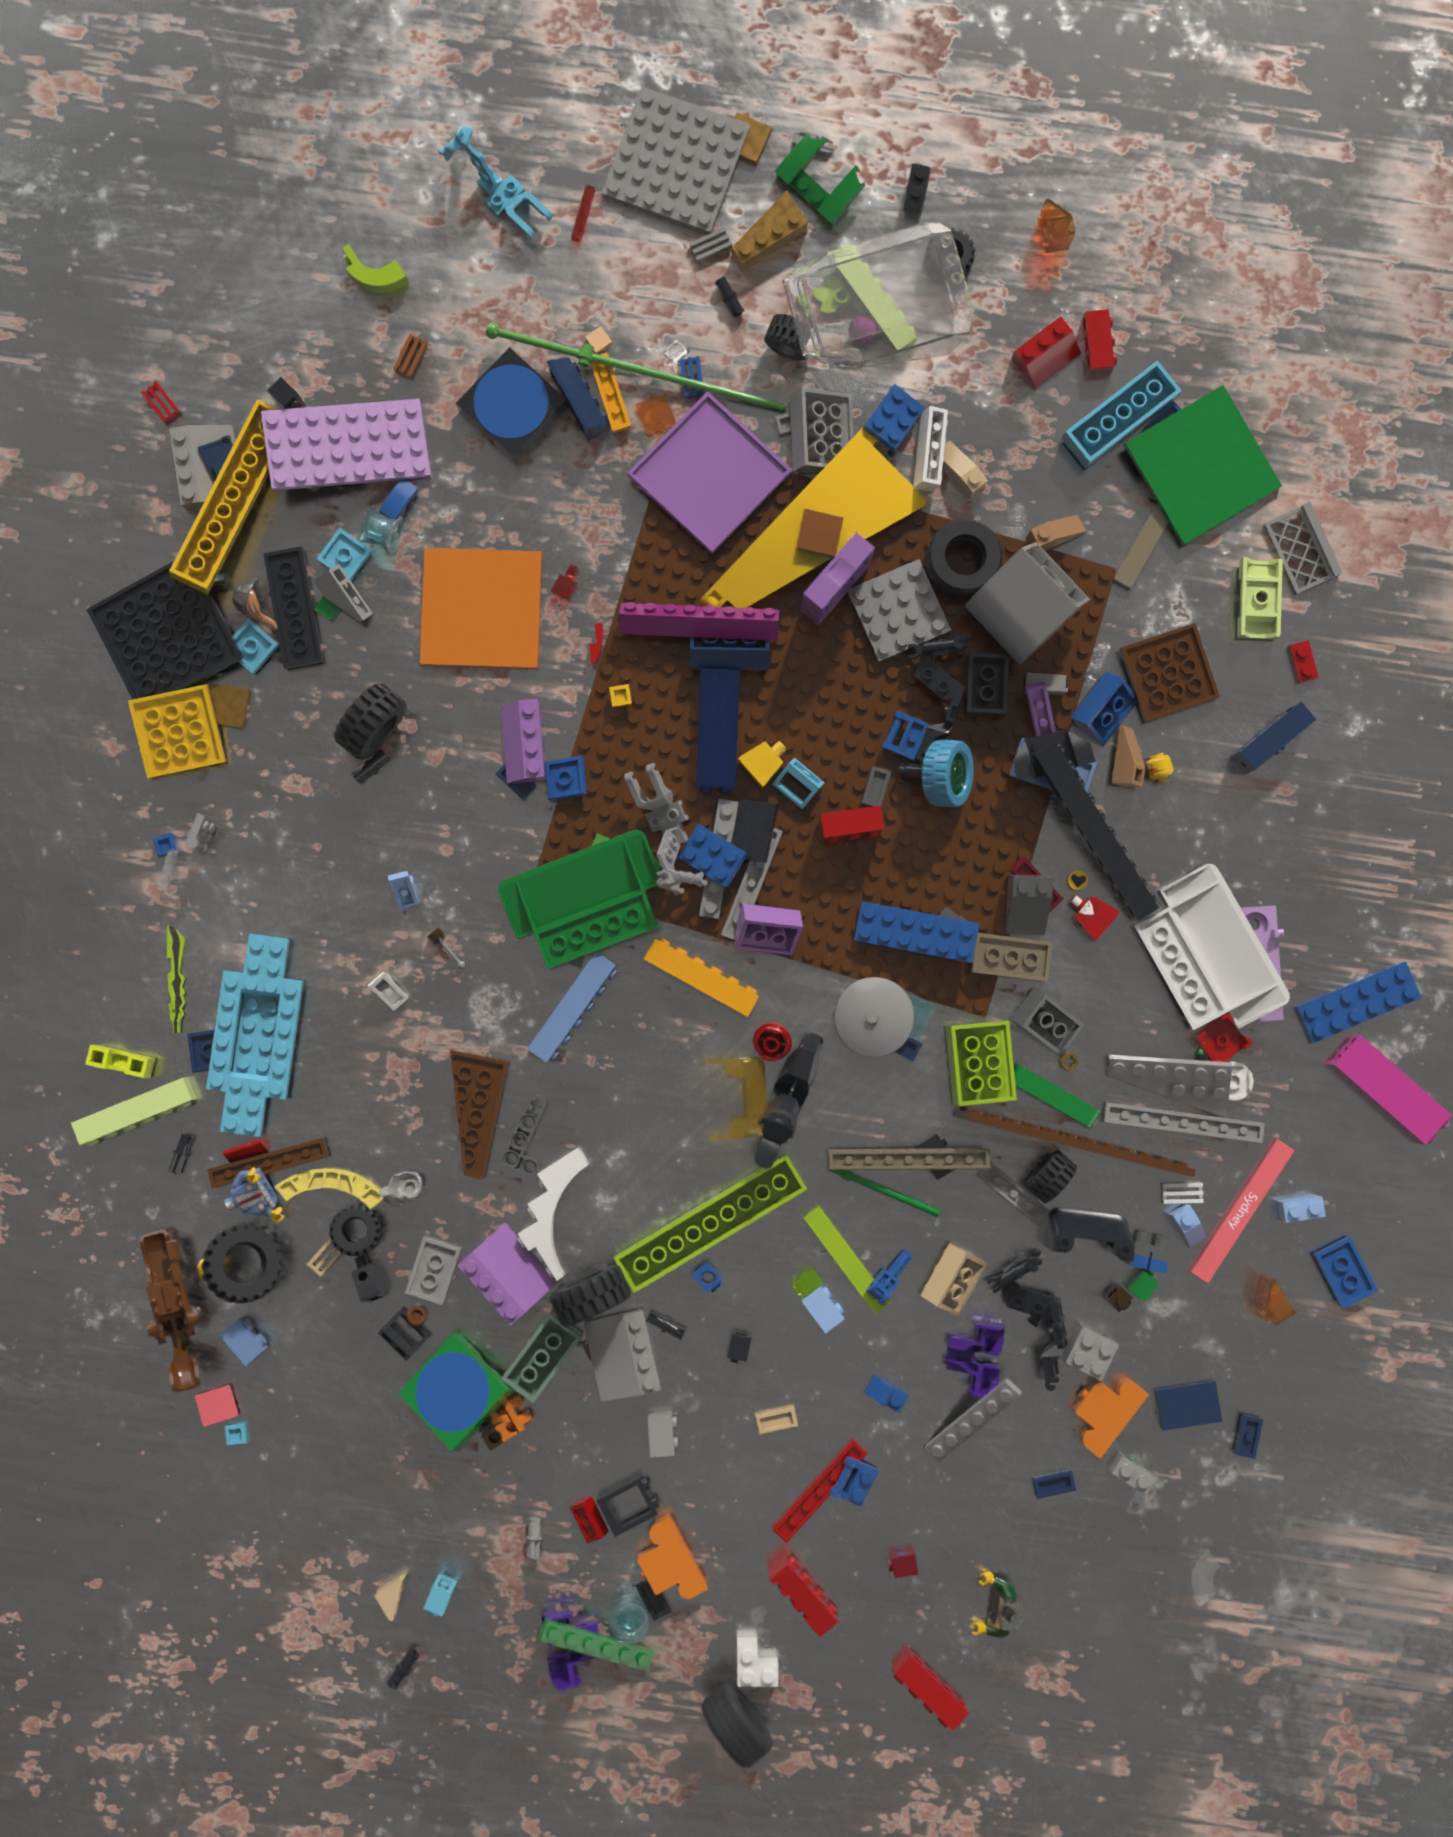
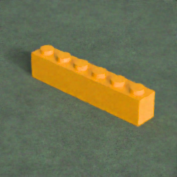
M661 937L659 940L654 939L644 957L645 961L747 1017L749 1016L759 998L756 994V989L748 985L746 988L740 986L738 979L729 976V978L722 976L723 971L714 966L711 969L704 966L705 961L696 956L694 959L688 957V952L680 947L676 950L670 947L671 943Z

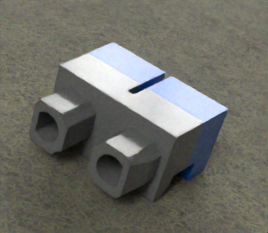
M1138 1230L1135 1240H1133L1135 1248L1134 1262L1125 1261V1263L1166 1274L1171 1251L1167 1249L1168 1238L1156 1235L1154 1245L1148 1244L1150 1233Z

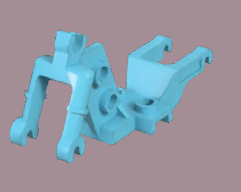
M470 126L461 127L455 134V137L448 144L442 146L438 153L441 156L443 155L445 160L448 161L455 154V151L466 150L471 157L470 161L478 169V174L481 177L477 181L478 186L489 195L484 204L498 218L506 211L509 222L514 223L524 234L527 233L528 237L532 239L535 236V232L515 214V208L521 202L529 204L542 216H545L548 221L553 218L552 213L529 191L525 192V187L512 175L505 181L501 179L485 163L486 157L470 145L473 129Z

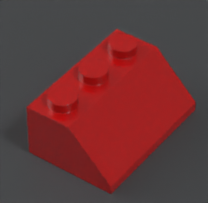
M1060 316L1017 348L1011 359L1035 389L1081 355V351L1073 330Z

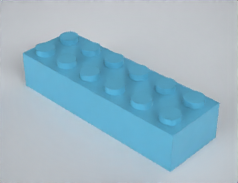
M1157 360L1069 428L1061 439L1086 469L1175 400L1182 390Z

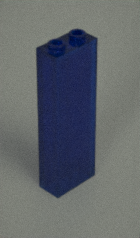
M700 668L696 789H700V792L711 793L712 790H720V793H732V790H736L740 670Z

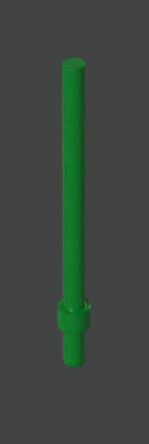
M828 1167L827 1171L841 1176L843 1180L848 1182L851 1180L935 1217H938L940 1214L939 1209L853 1173V1170H829Z

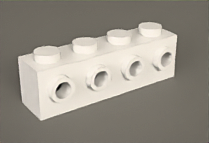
M929 406L920 415L914 489L932 492L941 485L944 446L946 442L945 435L948 422V410Z

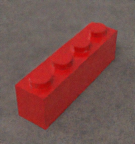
M910 1650L893 1665V1677L901 1685L904 1683L909 1688L908 1692L915 1699L919 1698L922 1700L924 1708L930 1714L934 1712L938 1716L937 1720L943 1727L946 1728L948 1726L954 1731L969 1715L967 1705Z

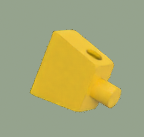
M780 741L773 747L763 742L738 758V762L763 789L783 765V761L779 756L787 749Z

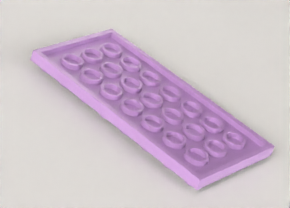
M420 399L261 411L272 491L426 478L431 476Z

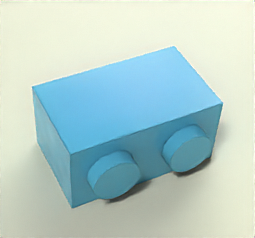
M438 1574L424 1606V1609L430 1615H440L443 1617L457 1581Z

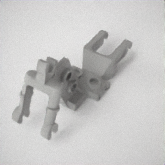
M651 763L646 766V771L657 793L656 798L650 800L644 796L637 779L632 778L633 772L626 773L624 777L637 807L652 810L645 814L652 832L661 830L663 833V838L657 852V857L663 870L657 872V875H660L661 878L657 880L656 884L659 888L672 891L674 895L684 893V889L679 887L682 882L702 887L707 885V880H703V872L693 874L692 872H677L674 870V863L681 843L689 840L681 822L689 819V817L684 814L681 800L673 803L672 791L664 785L659 771L654 770L655 764Z

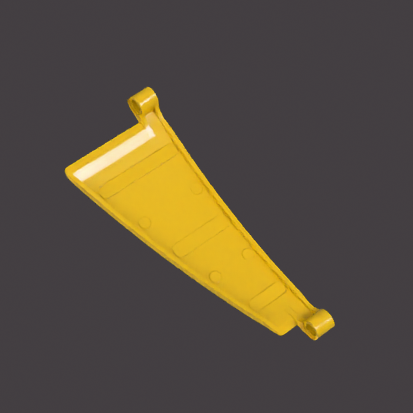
M862 428L698 602L702 606L721 607L727 600L735 608H747L832 559L833 557L796 549L804 509L843 517L837 555L856 532L864 539H867L921 509L927 503V499L917 489H914L913 485L873 447L877 439Z

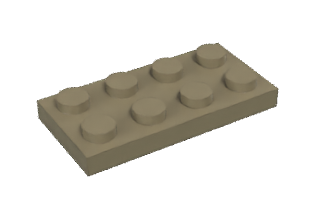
M978 933L970 972L1048 981L1052 942Z

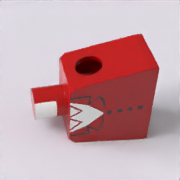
M1076 895L1069 903L1077 910L1072 919L1092 942L1097 941L1120 914L1117 909L1095 896H1090L1084 901Z

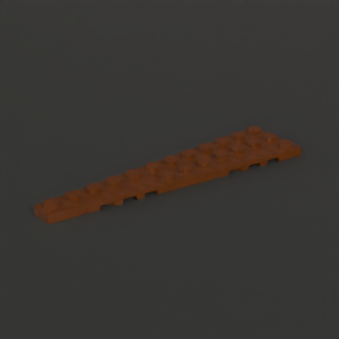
M961 1106L960 1110L954 1109L952 1114L953 1117L1191 1177H1194L1196 1169L1189 1168V1163L1177 1161V1165L1172 1164L1169 1158L1159 1156L1157 1160L1152 1158L1153 1154L1141 1152L1140 1155L1133 1154V1149L1122 1147V1151L1115 1149L1116 1145L1104 1142L1103 1146L1097 1145V1140L1026 1122L1022 1123V1121L1006 1117L1003 1120V1116L985 1112L984 1116L983 1111Z

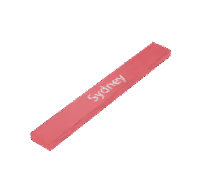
M1279 1139L1274 1141L1190 1270L1191 1273L1206 1283L1210 1282L1295 1151Z

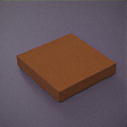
M804 509L796 549L834 558L837 552L843 517Z

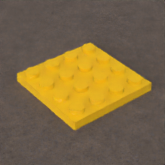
M207 684L128 701L147 778L226 762Z

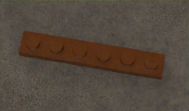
M324 1137L207 1169L211 1188L213 1189L233 1183L240 1171L260 1168L263 1174H268L327 1158L329 1153Z

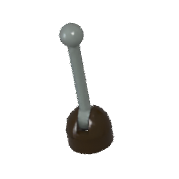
M440 927L427 936L432 943L441 944L455 960L459 969L465 967V963L460 961L445 944V935Z

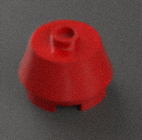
M772 1022L762 1025L755 1031L753 1046L762 1059L774 1062L789 1054L792 1048V1039L784 1025Z

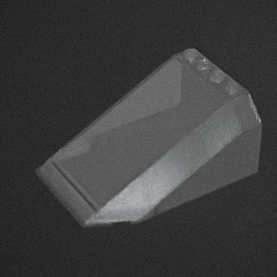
M939 222L918 224L814 256L783 280L803 357L816 359L824 364L830 363L842 370L947 356L970 333L973 306L952 231Z

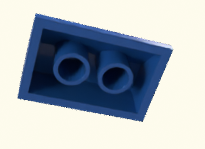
M1106 671L1075 710L1071 719L1082 731L1104 746L1137 704L1136 695L1123 678Z

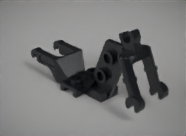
M958 635L954 639L949 640L940 639V641L926 642L923 645H908V649H915L917 651L916 654L909 655V659L913 660L920 657L914 677L942 700L950 703V706L946 705L943 713V721L945 723L926 727L920 749L917 752L918 764H923L929 746L937 740L948 738L954 728L965 692V686L961 685L936 664L934 656H944L947 654L963 656L962 650L966 648V643H964L966 637L963 635Z
M1036 1250L1031 1253L1030 1257L1017 1262L1015 1266L1007 1269L999 1276L989 1278L987 1283L996 1282L998 1284V1287L992 1290L993 1293L1000 1291L1004 1287L1007 1308L1042 1319L1053 1320L1052 1326L1049 1327L1050 1338L1054 1339V1342L1045 1347L1041 1359L1045 1388L1049 1391H1054L1056 1386L1050 1383H1058L1059 1378L1056 1377L1060 1371L1058 1359L1062 1356L1068 1344L1066 1337L1068 1333L1065 1330V1314H1063L1061 1297H1052L1023 1288L1017 1282V1279H1021L1023 1275L1038 1271L1039 1267L1035 1265H1041L1043 1260L1036 1258L1042 1253Z

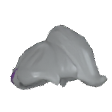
M412 1171L394 1174L392 1179H390L389 1185L380 1190L379 1196L383 1197L384 1201L391 1206L400 1207L404 1202H410L420 1195L423 1179L418 1173Z

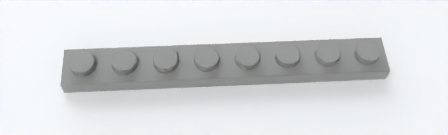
M1105 1102L1103 1122L1263 1143L1265 1123L1109 1102Z

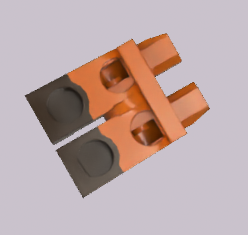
M520 1393L509 1396L496 1412L492 1413L482 1423L478 1430L479 1433L482 1432L481 1436L490 1451L523 1431L526 1425L533 1420V1416L528 1409L520 1414L516 1407L524 1403Z

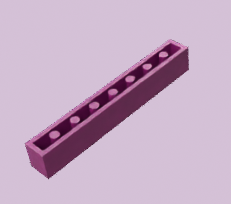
M621 603L619 614L620 634L778 641L779 610L772 608L754 609L751 607L734 608L731 606Z

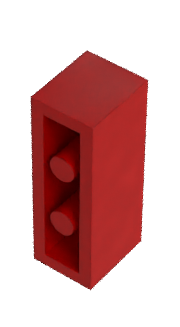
M1109 309L1085 311L1082 317L1087 373L1088 375L1111 373L1117 365V356L1113 354L1115 336L1111 335L1113 317L1109 315Z

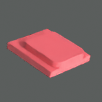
M230 1384L195 1395L203 1427L239 1416Z

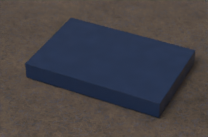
M1215 1380L1155 1389L1161 1429L1163 1431L1222 1422Z

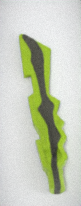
M168 925L167 958H171V972L167 974L168 991L171 997V1003H168L169 1013L173 1024V1033H181V1020L185 1015L183 1007L186 1003L184 998L186 992L183 989L186 978L180 973L185 938L171 925Z

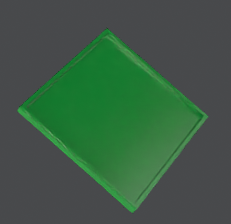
M1224 385L1123 444L1182 546L1282 486Z

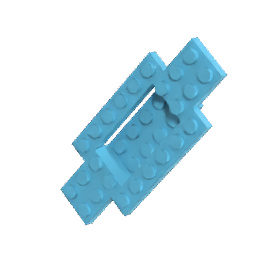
M249 934L243 973L223 970L206 1089L226 1092L220 1132L261 1137L267 1097L287 1099L304 981L285 978L290 939ZM242 993H244L233 1072H231Z

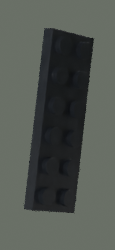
M299 546L263 553L274 618L278 627L277 634L283 668L290 669L324 662L303 547Z

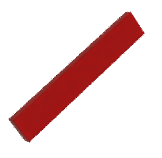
M852 1439L775 1523L772 1530L787 1543L831 1495L829 1492L832 1487H835L846 1465V1458L852 1457L862 1461L868 1452Z

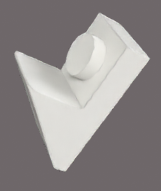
M384 972L368 984L393 1011L408 999L407 994L393 981L392 977Z

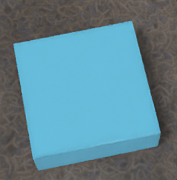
M246 1422L224 1426L226 1446L248 1443Z

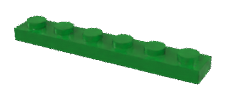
M545 1618L538 1636L541 1642L648 1672L655 1653L650 1648Z

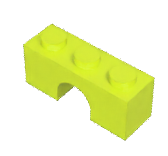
M90 1045L85 1065L122 1071L124 1074L141 1078H150L155 1058L106 1046Z

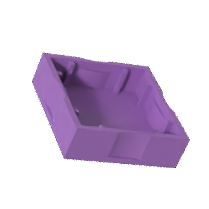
M856 532L803 593L800 611L819 626L847 593V590L868 569L875 547Z

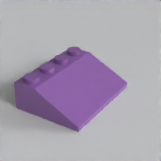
M506 1223L499 1227L457 1265L510 1326L558 1283L554 1277L551 1278L546 1268L531 1251H528L527 1248H522L518 1241V1236Z

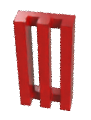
M155 381L153 382L154 385H149L146 391H141V394L161 420L167 424L181 414V412L159 383ZM156 389L160 391L174 409V413H171L155 392ZM149 394H152L168 415L167 418L164 417L148 396Z

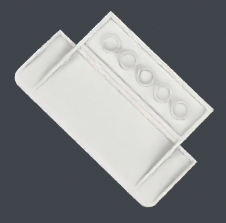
M1206 864L1160 889L1159 891L1166 901L1168 908L1134 926L1192 1030L1227 1012L1234 1019L1233 1021L1239 1029L1286 1005L1290 999L1289 991L1219 869L1213 864Z

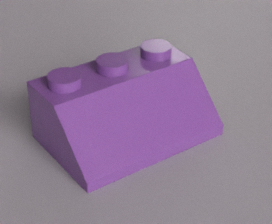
M742 904L737 919L735 949L793 955L803 929L800 911Z

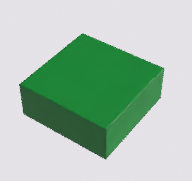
M322 596L314 610L330 621H333L341 608Z

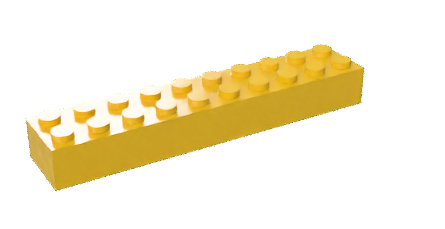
M259 399L256 400L169 570L170 577L207 595L269 475L261 411L278 409Z

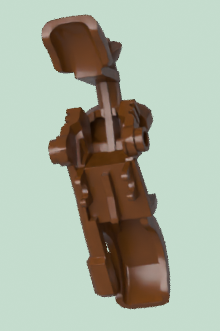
M165 1230L150 1232L142 1235L139 1240L149 1284L146 1290L154 1315L153 1321L146 1325L149 1337L153 1336L158 1340L159 1345L167 1343L166 1337H171L173 1343V1362L168 1364L167 1367L172 1391L183 1392L196 1388L201 1384L197 1360L188 1353L187 1343H185L183 1335L185 1332L188 1337L195 1335L194 1326L199 1323L196 1311L192 1312L189 1307L179 1263L181 1255L178 1241L170 1240Z

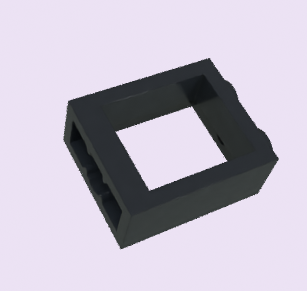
M641 1474L597 1496L596 1501L614 1537L658 1515L660 1504L656 1496L652 1497L650 1494V1484L646 1477L642 1478ZM638 1485L650 1510L621 1525L609 1500Z

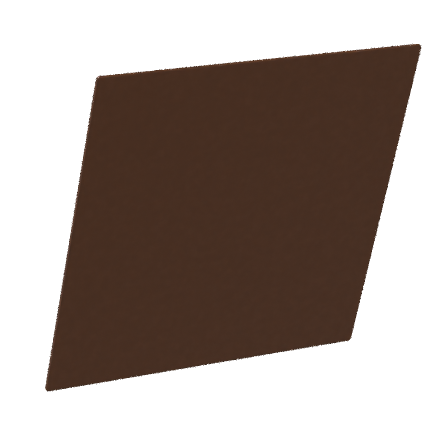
M791 473L713 555L650 498L571 757H584L587 795L557 800L537 867L591 847L597 833L611 839L632 830H640L646 835L654 858L659 861L657 852L663 838V833L661 830L652 832L645 814L652 810L637 807L624 777L626 773L633 772L632 778L637 779L644 796L650 800L656 798L657 793L646 771V766L651 763L655 764L654 770L659 771L664 785L672 791L673 803L680 800L683 803L681 807L689 819L681 823L688 839L697 824L706 827L712 832L714 831L719 799L738 802V808L740 799L777 804L779 808L774 828L783 832L754 905L799 910L803 929L793 955L771 954L858 980L870 977L885 978L898 984L908 995L985 1017L989 1010L998 975L970 972L971 963L854 941L862 902H868L938 916L948 907L967 921L980 923L978 933L1010 937V934H1005L1008 874L1013 875L1009 869L1022 856H1025L1030 863L1032 862L1052 794V790L1009 776L1020 739L1035 737L1027 694H1025L1026 673L1066 675V688H1068V692L1064 696H1048L1055 731L1064 730L1070 732L1073 721L1071 716L1077 708L1116 569L1056 550H1046L1045 552L1090 600L1039 649L1019 665L965 608V605L972 597L955 598L950 595L948 596L946 593L944 594L942 591H939L929 579L925 567V556L929 543L934 534L943 525L954 520L917 510L865 539L875 549L868 569L851 588L920 559L951 629L950 632L928 642L940 641V639H954L958 635L966 637L964 642L966 643V648L962 650L963 656L956 654L934 656L936 664L957 682L965 686L966 657L969 653L1009 654L1007 714L1004 717L964 716V692L951 735L943 739L962 741L967 744L971 751L973 783L970 794L964 804L959 807L934 806L925 797L922 780L900 779L898 776V768L902 763L906 765L918 764L917 754L914 761L882 749L881 745L887 739L895 720L894 715L896 711L926 722L930 726L945 723L943 721V713L946 705L950 706V703L942 700L914 677L920 657L910 660L909 655L916 654L917 651L915 649H909L878 663L848 593L842 597L819 626L800 611L803 593L834 558L749 606L754 609L772 608L779 610L778 641L770 640L769 670L719 671L715 669H690V637L620 634L619 614L621 603L702 606L698 601L813 479ZM995 533L1002 547L1003 558L1001 568L1022 547L1029 544L1022 540ZM968 543L952 544L946 551L945 559L948 566L960 575L974 574L981 567L982 558L980 553L974 546ZM726 600L721 607L734 606ZM629 684L632 705L613 708L609 687ZM902 721L893 745L899 746L908 725L907 722ZM780 741L787 749L779 756L783 761V765L762 789L738 762V758L763 742L773 747ZM793 758L797 759L824 782L823 786L803 810L772 786L773 782ZM872 766L891 771L881 805L884 830L880 835L875 838H866V835L855 841H847V838L840 839L839 843L827 844V841L822 842L819 823L820 815L868 807L861 805ZM789 772L780 781L803 801L812 792ZM687 841L681 843L674 863V870L677 872H692L693 874L700 873L699 870L678 858ZM744 860L729 887H724L719 919L699 916L704 886L698 887L696 884L682 882L679 885L680 889H684V893L674 895L672 891L659 888L658 886L646 890L655 918L735 943V940L721 934L750 861Z

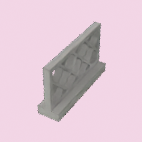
M1310 502L1264 523L1279 558L1283 559V567L1296 595L1325 581L1336 578L1343 573ZM1300 514L1302 519L1300 526L1289 523L1292 515ZM1280 523L1285 526L1282 534L1279 535L1273 533L1270 525ZM1287 526L1298 530L1295 539L1283 536ZM1300 531L1309 534L1308 544L1297 541ZM1282 539L1293 543L1289 553L1281 550L1279 545ZM1295 544L1306 547L1303 557L1291 554ZM1308 549L1317 551L1318 557L1316 562L1305 559ZM1290 557L1301 560L1297 570L1289 568L1288 561ZM1303 561L1314 565L1311 575L1300 572ZM1317 566L1325 569L1326 577L1320 579L1313 576ZM1298 574L1309 578L1306 586L1298 587L1296 583Z

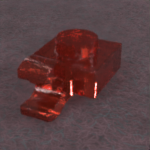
M570 564L565 576L559 574L551 589V593L569 601L578 585L573 581L579 570L578 567Z

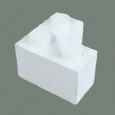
M757 1637L737 1638L738 1687L778 1686V1658H758Z

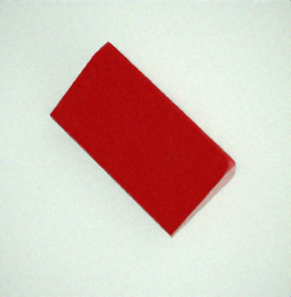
M262 1138L224 1150L222 1153L229 1163L268 1153L269 1149L266 1140Z
M592 1496L569 1507L587 1544L602 1539L608 1534L609 1530Z

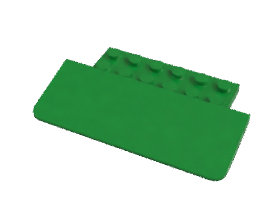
M640 830L629 831L501 881L498 885L500 899L516 938L521 939L534 934L547 969L659 928L646 890L657 887L656 882L661 878L660 875H657V872L660 870L646 835Z

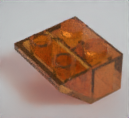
M1046 199L1043 207L1040 209V215L1037 216L1038 228L1042 230L1040 236L1041 246L1045 247V253L1068 250L1076 234L1072 214L1052 200Z

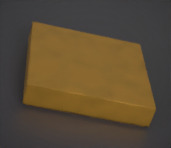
M736 112L734 119L750 124L740 158L757 165L772 127Z
M210 683L209 693L217 725L244 729L251 690Z

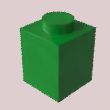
M1139 1268L1125 1288L1146 1303L1160 1283L1155 1280L1157 1276L1148 1269L1144 1272Z

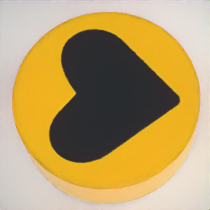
M1079 870L1073 871L1067 878L1068 886L1076 891L1084 889L1088 883L1087 875Z

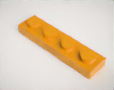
M608 352L601 354V356L609 357ZM590 362L612 432L617 433L631 428L613 368L608 365Z

